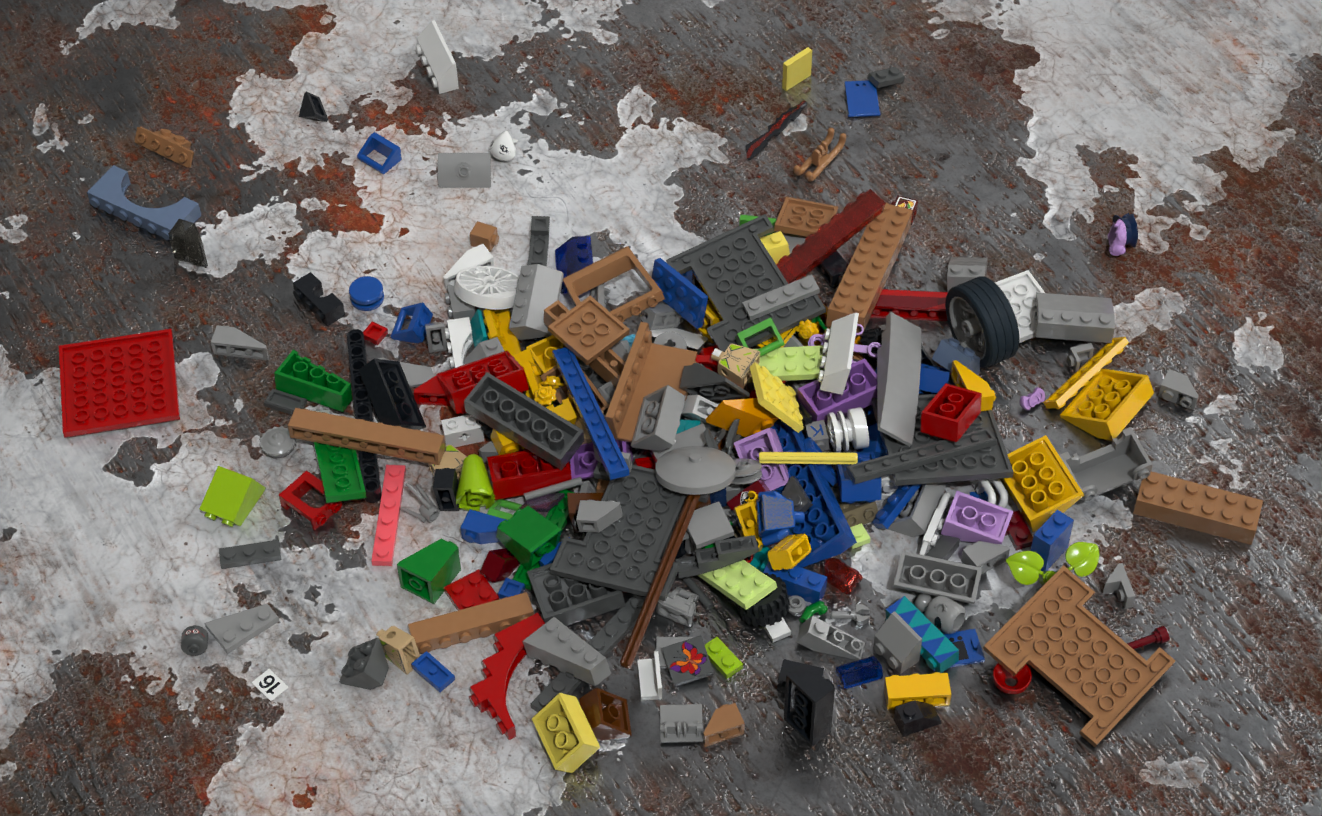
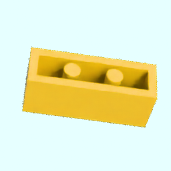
M934 672L932 674L892 675L885 677L884 693L887 710L895 709L897 706L914 700L932 704L933 706L950 705L951 689L948 673Z

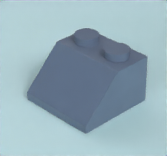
M954 338L941 340L932 360L950 372L953 360H957L976 375H979L980 357L975 355V351L959 345L960 342Z

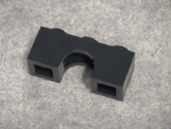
M311 272L293 282L295 298L298 301L301 300L306 309L315 314L318 321H322L326 326H329L345 316L343 303L333 293L320 297L324 294L322 283Z

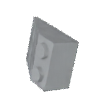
M951 257L947 272V292L951 288L976 277H986L988 258Z

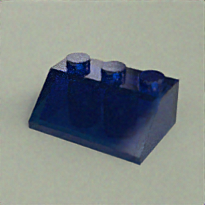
M590 235L571 237L555 250L556 269L564 273L563 278L593 264ZM562 282L560 293H568L564 282Z

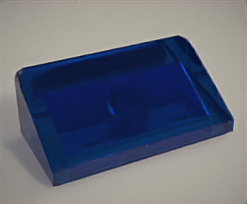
M875 656L836 667L837 674L845 689L883 678L882 665Z

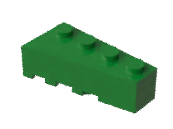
M294 349L274 373L276 390L305 398L344 412L352 401L351 383L334 373L326 372L325 368L320 365H314L309 358L299 356L298 352Z

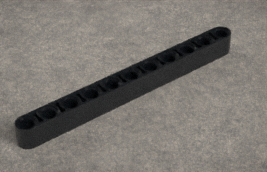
M353 329L347 333L355 419L374 422L372 402L368 397V392L359 372L367 364L364 334L359 329ZM359 451L360 470L366 491L365 500L368 503H377L382 495L378 455Z

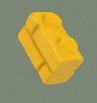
M805 533L789 535L768 551V560L772 569H792L811 553L812 549Z

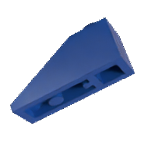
M469 509L460 527L462 539L469 543H498L500 541L496 537L497 527L506 519Z

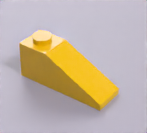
M953 360L950 375L955 385L982 393L981 411L992 410L996 396L988 382L957 360Z

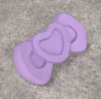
M1036 387L1033 393L1021 396V407L1028 411L1031 407H1035L1036 404H1040L1045 400V392L1041 388Z

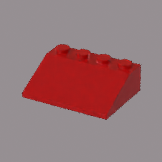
M504 351L438 373L436 376L456 414H465L467 412L465 411L464 400L486 372L521 393L529 390L524 368L508 351Z

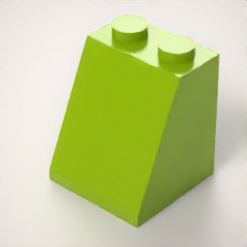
M218 466L199 510L205 513L204 516L215 521L216 518L222 519L221 523L233 527V524L241 526L266 487L253 478Z

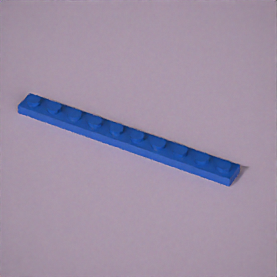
M567 347L552 350L556 365L609 479L612 480L630 475L626 461L575 354Z

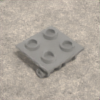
M702 704L660 705L661 743L703 742Z

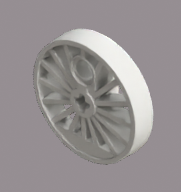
M468 267L457 274L454 292L462 301L476 307L494 310L513 308L519 276L498 267Z

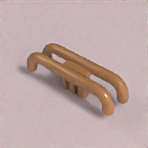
M830 127L825 140L817 146L809 158L801 166H794V174L801 176L814 164L817 168L813 172L807 171L805 173V178L808 182L814 181L843 149L846 142V134H840L837 145L827 154L828 146L833 140L835 132L834 128Z

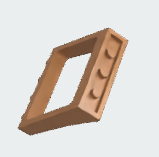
M628 246L563 278L567 292L576 306L581 302L578 298L579 295L631 269L635 270L651 291L610 311L622 323L625 319L633 315L637 316L641 311L649 307H655L660 301L665 299L662 290Z

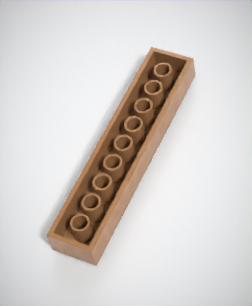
M877 203L828 307L827 327H831L834 320L853 313H859L857 324H861L865 330L909 232L913 210L888 203ZM857 327L856 333H860L861 328Z

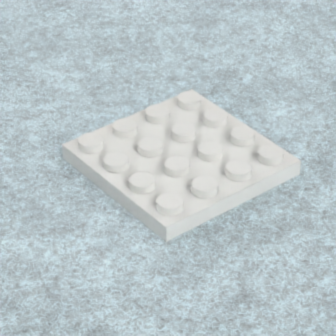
M1029 270L995 282L1004 292L1014 311L1019 329V343L1036 337V293H1045Z

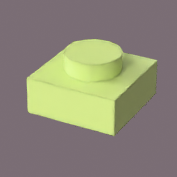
M862 523L850 527L857 543L851 546L852 549L870 543L871 538Z

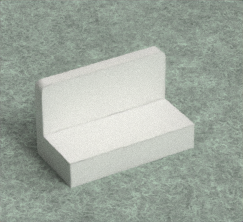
M654 651V658L638 660L641 701L662 699L658 651Z

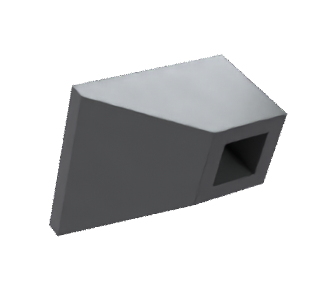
M375 638L350 649L347 663L341 671L342 676L339 681L341 684L368 690L383 685L389 666L380 639Z

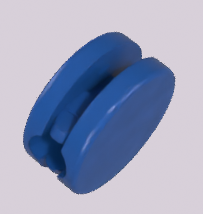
M363 276L357 278L349 287L351 304L358 310H374L384 301L383 285L375 277Z

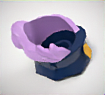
M1127 213L1122 218L1118 215L1113 216V224L1108 233L1109 253L1111 255L1119 256L1126 252L1125 245L1136 247L1138 227L1134 214Z

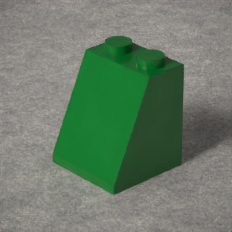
M527 506L523 510L518 509L508 521H502L497 527L496 537L527 570H530L540 562L544 554L550 553L556 548L560 541L561 529L533 508Z
M439 539L399 561L397 569L401 588L435 604L444 593V587L451 584L461 571L457 545L451 541L447 542Z

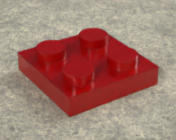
M479 569L444 587V592L457 610L499 600V596L484 575L480 573Z

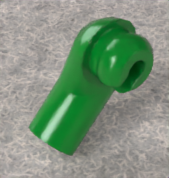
M822 601L808 605L799 621L803 624L817 612L823 615L827 612L828 607Z

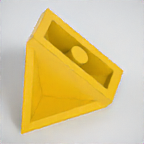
M750 501L735 507L734 513L742 526V530H738L741 537L755 535L757 539L762 540V537L758 535L756 502Z

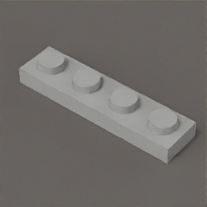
M809 275L742 302L743 308L751 321L820 293V288L814 277Z

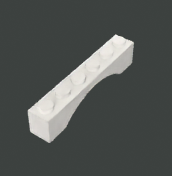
M469 317L447 320L448 328H445L446 339H450V342H447L448 353H452V356L449 357L451 368L463 365L465 355L473 344Z

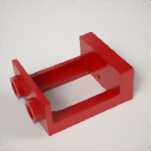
M306 470L279 494L281 507L286 510L291 507L311 521L312 529L315 531L318 527L324 525L328 518L341 509L342 501L326 503L320 508L310 507L300 498L312 488H315L324 495L322 481Z

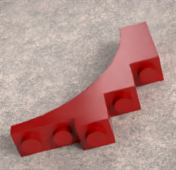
M539 613L494 634L495 643L493 645L497 653L482 660L483 669L481 672L485 679L470 686L471 695L469 699L472 705L478 707L481 713L487 710L490 718H495L497 721L496 725L501 735L505 734L508 740L516 737V730L506 706L507 689L513 672L527 655L523 640L545 624Z

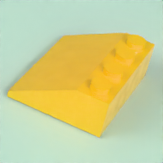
M1101 368V372L1089 381L1060 414V417L1096 438L1112 441L1154 394L1148 375Z
M1046 435L1007 454L1013 469V477L999 479L1032 532L1038 530L1056 510L1064 513L1084 496V493Z

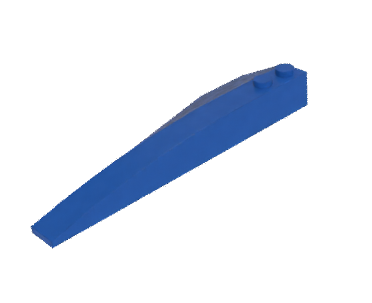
M778 419L771 428L776 430L783 452H807L804 444L806 438L802 431L798 433ZM786 464L789 479L792 476L798 479L813 504L804 512V522L802 524L795 523V528L789 533V535L805 533L812 549L811 553L796 566L803 568L839 555L857 543L828 481L821 475L816 464ZM786 485L783 486V487H780V488H778V489H776V490H777L780 494H782V492H783V490L785 489Z

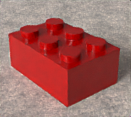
M945 383L921 412V432L948 441L958 442L981 413L982 393Z

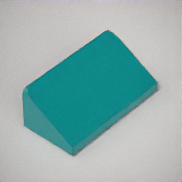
M477 309L470 321L474 347L480 342L488 340L482 311Z

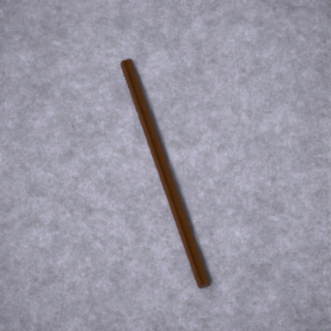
M688 494L620 660V665L623 668L629 669L633 664L701 495Z

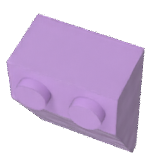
M767 428L734 442L739 458L753 459L758 462L760 452H783L777 432L772 428ZM761 464L762 477L759 480H763L770 491L787 485L789 474L786 464Z
M956 491L941 534L957 537L960 541L966 542L983 541L1002 544L1013 511Z

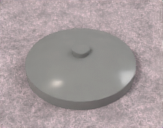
M687 446L663 454L657 460L655 470L658 482L665 488L682 494L701 495L717 492L729 486L735 479L736 464L728 454L721 450L704 446Z

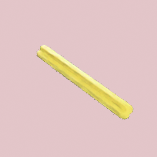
M760 452L759 463L853 465L858 463V454L841 452Z

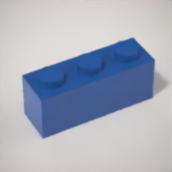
M769 561L763 573H768V575L774 574L776 577H780L782 582L786 584L788 595L800 596L809 603L813 604L817 601H822L826 592L827 576L798 566L792 569L773 570Z

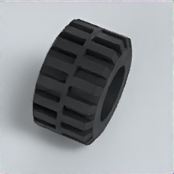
M764 573L776 582L777 588L747 610L738 605L739 614L743 621L746 620L747 624H753L756 627L758 625L766 627L769 624L771 626L774 625V622H780L782 617L787 615L790 604L786 584L782 582L780 577H776L774 574L768 575V573Z

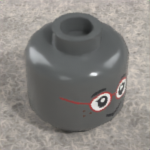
M198 625L189 626L184 629L181 636L182 651L190 656L203 654L208 647L207 631Z

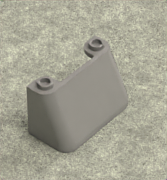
M1131 427L1122 430L1123 436L1119 440L1114 438L1112 444L1080 457L1077 453L1071 457L1068 452L1059 455L1084 493L1080 500L1090 501L1097 495L1135 480L1145 479L1150 475L1153 464Z

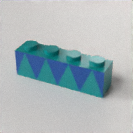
M905 596L886 609L885 621L895 611L922 638L920 655L926 660L927 665L932 670L935 669L937 672L942 673L959 661V649Z

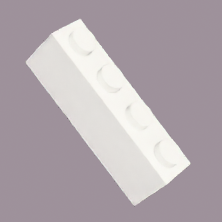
M433 20L417 37L418 45H415L417 54L421 55L422 65L426 66L428 77H431L433 88H437L439 94L459 89L458 77L453 56L435 20Z
M853 313L834 320L830 329H826L824 339L827 342H824L822 353L825 356H822L820 367L823 370H820L818 375V381L821 382L820 390L843 395L851 370L859 313Z

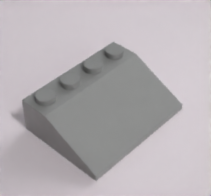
M1036 293V337L1112 343L1115 330V315L1111 298Z

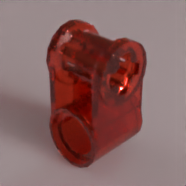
M829 558L824 564L823 575L827 576V583L838 588L844 594L850 595L853 592V587L863 579L859 571L849 567L837 558Z

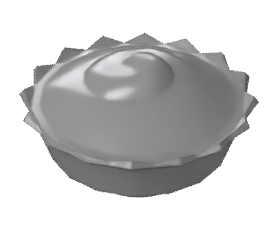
M274 426L272 429H267L259 439V446L262 451L275 458L288 455L297 443L295 438H290L289 429L283 426Z

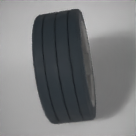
M979 276L959 284L948 291L945 308L953 338L960 342L959 345L975 351V355L980 357V368H988L1015 356L1020 342L1017 320L1010 302L996 283L984 276Z

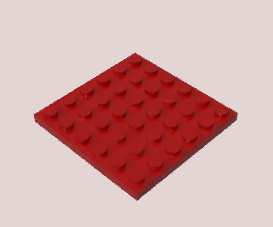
M172 329L59 346L64 438L180 420Z

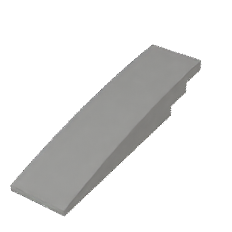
M890 312L886 316V329L882 332V346L877 350L878 430L910 447L913 442L919 396L921 328Z

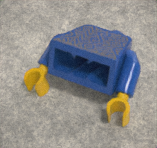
M775 490L759 492V494H756L754 491L748 492L747 495L754 497V499L747 500V502H756L758 535L762 537V540L756 538L759 552L762 550L763 545L767 547L789 536V533L795 528V523L802 524L804 522V512L794 511L793 501L787 499Z

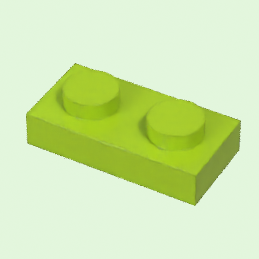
M718 637L705 644L710 662L726 679L743 669V663Z

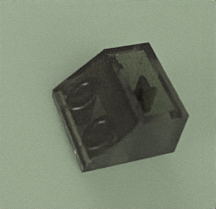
M178 219L168 233L174 258L192 263L195 266L207 268L208 263L203 243L195 223Z

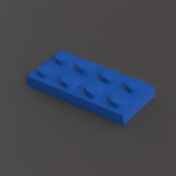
M655 259L652 279L663 292L665 299L662 301L673 308L696 329L703 327L708 296L663 259Z

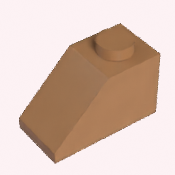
M736 703L725 704L715 709L703 733V744L705 747L744 734L745 723Z

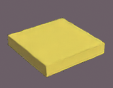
M809 47L783 63L782 88L785 91L811 76L812 50Z

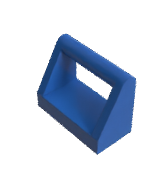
M376 132L368 137L357 155L359 160L382 174L388 172L402 160L400 147ZM376 150L387 157L382 166L367 157V155Z
M423 302L402 307L391 338L411 343L423 342L426 335L425 324L431 322L433 313ZM406 315L412 316L408 329L401 330Z

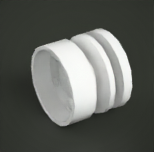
M861 407L848 409L846 419L842 411H837V419L834 412L827 414V433L834 452H841V444L845 452L848 451L849 442L852 443L855 450L869 447L868 426Z

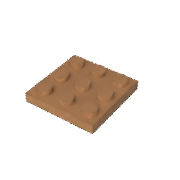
M786 197L776 220L774 231L827 241L839 207Z
M592 296L584 299L548 326V331L586 365L626 337L630 331L627 326Z

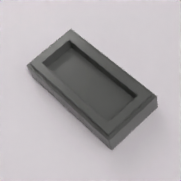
M272 389L264 401L265 407L292 415L295 408H305L307 399Z

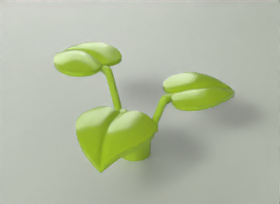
M1076 542L1070 545L1065 554L1066 562L1071 565L1067 569H1073L1075 574L1080 577L1091 574L1099 561L1098 546L1087 542ZM1033 551L1018 552L1005 560L1015 580L1023 585L1033 584L1039 579V583L1043 586L1056 573L1055 571L1048 570L1041 571L1044 560L1038 553Z

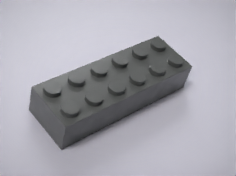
M486 372L464 400L467 413L560 470L566 466L584 442V431L488 372Z

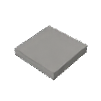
M720 502L694 510L687 530L696 549L734 536V530Z

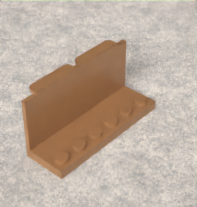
M641 322L605 416L614 438L631 443L643 398L669 385L685 395L686 401L688 392L680 388L684 366L697 363L695 361L698 354L696 351L652 343V332L649 329V324Z

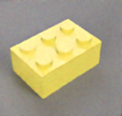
M559 693L532 718L555 770L573 773L600 748L575 696Z

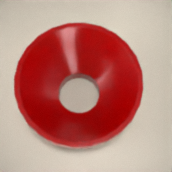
M997 663L993 671L995 685L998 689L1008 694L1024 692L1032 678L1031 670L1027 665L1015 676L1010 674L999 663ZM1013 678L1017 681V684L1015 686H1008L1005 680Z

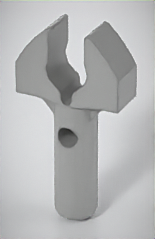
M856 604L855 609L852 611H831V618L853 619L856 621V626H863L870 621V616H860L859 614H869L870 609L863 604Z

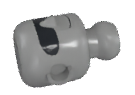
M924 593L920 594L915 602V607L920 612H925V617L944 633L953 634L957 632L965 621V608L948 597L936 596L932 599L930 595Z

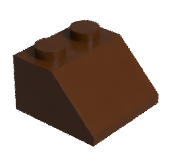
M597 687L579 699L580 706L598 741L629 738L632 736L627 699Z

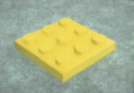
M756 362L750 366L758 403L799 433L804 429L802 423L803 417L799 412V404L795 397V390L791 386L787 387L783 384L779 377L771 375L766 367H761Z

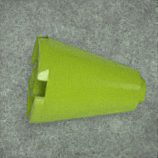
M476 454L468 455L463 460L455 499L456 505L459 504L460 509L480 511V507L486 506V509H488L495 503V495L483 458Z

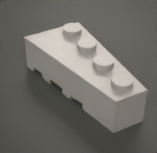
M555 617L523 640L529 658L533 660L535 658L539 659L547 666H555L563 673L569 672L575 678L593 686H597L611 674L606 657Z

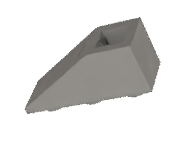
M811 616L800 625L796 641L816 652L859 661L861 660L865 642L815 616Z

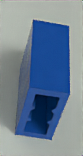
M1056 510L1033 536L1031 551L1038 553L1044 560L1041 571L1048 570L1069 546L1074 520L1059 510Z

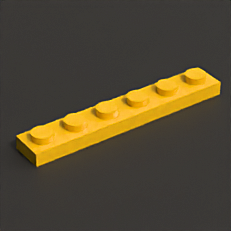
M1126 337L1112 338V343H1107L1043 402L1046 408L1060 409L1065 406L1069 398L1074 397L1081 387L1086 386L1093 376L1101 372L1100 369L1111 363L1112 358L1124 350L1123 348L1129 343Z

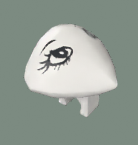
M504 131L492 140L489 146L490 153L501 161L512 160L515 157L516 151L514 142L517 143L518 140L512 138L508 131Z

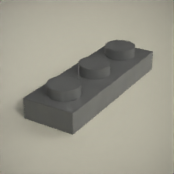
M279 540L219 548L221 569L282 560Z

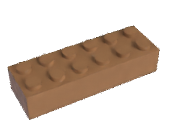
M1151 471L1147 478L1142 479L1133 514L1252 545L1263 500Z

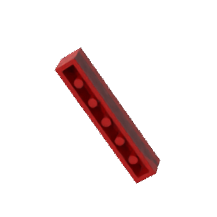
M883 289L870 318H886L890 312H893L908 320L947 321L945 302L948 292Z

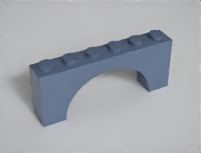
M114 165L87 191L89 203L93 207L100 208L108 214H113L121 220L133 223L137 227L144 228L150 233H155L165 240H170L174 243L201 217L199 203L183 197L173 205L162 208H146L132 203L125 197L126 189L131 184L128 172Z

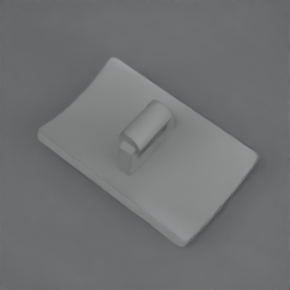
M438 153L439 187L490 188L491 154Z

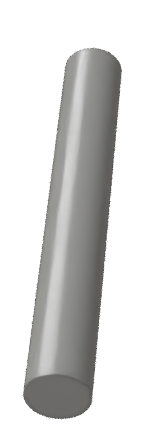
M574 478L524 493L525 499L527 501L582 485V478Z

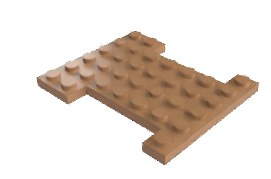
M1063 565L984 645L983 650L1013 676L1027 663L1031 665L1091 718L1080 730L1079 734L1096 747L1171 668L1176 660L1160 647L1148 660L1139 655L1083 607L1095 592Z

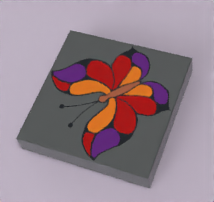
M701 635L662 648L674 687L714 675Z

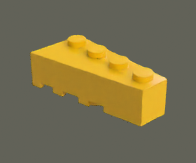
M568 398L562 400V404L554 407L553 404L546 406L547 409L575 425L577 415ZM495 429L492 430L490 437L498 455L527 450Z

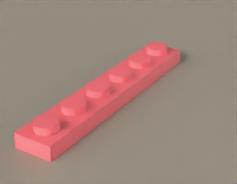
M386 465L372 554V566H392L406 465Z

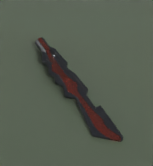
M803 100L798 105L789 108L787 112L781 114L780 118H776L775 123L768 126V132L747 144V159L751 160L769 144L767 142L773 136H778L791 121H794L807 106V102Z

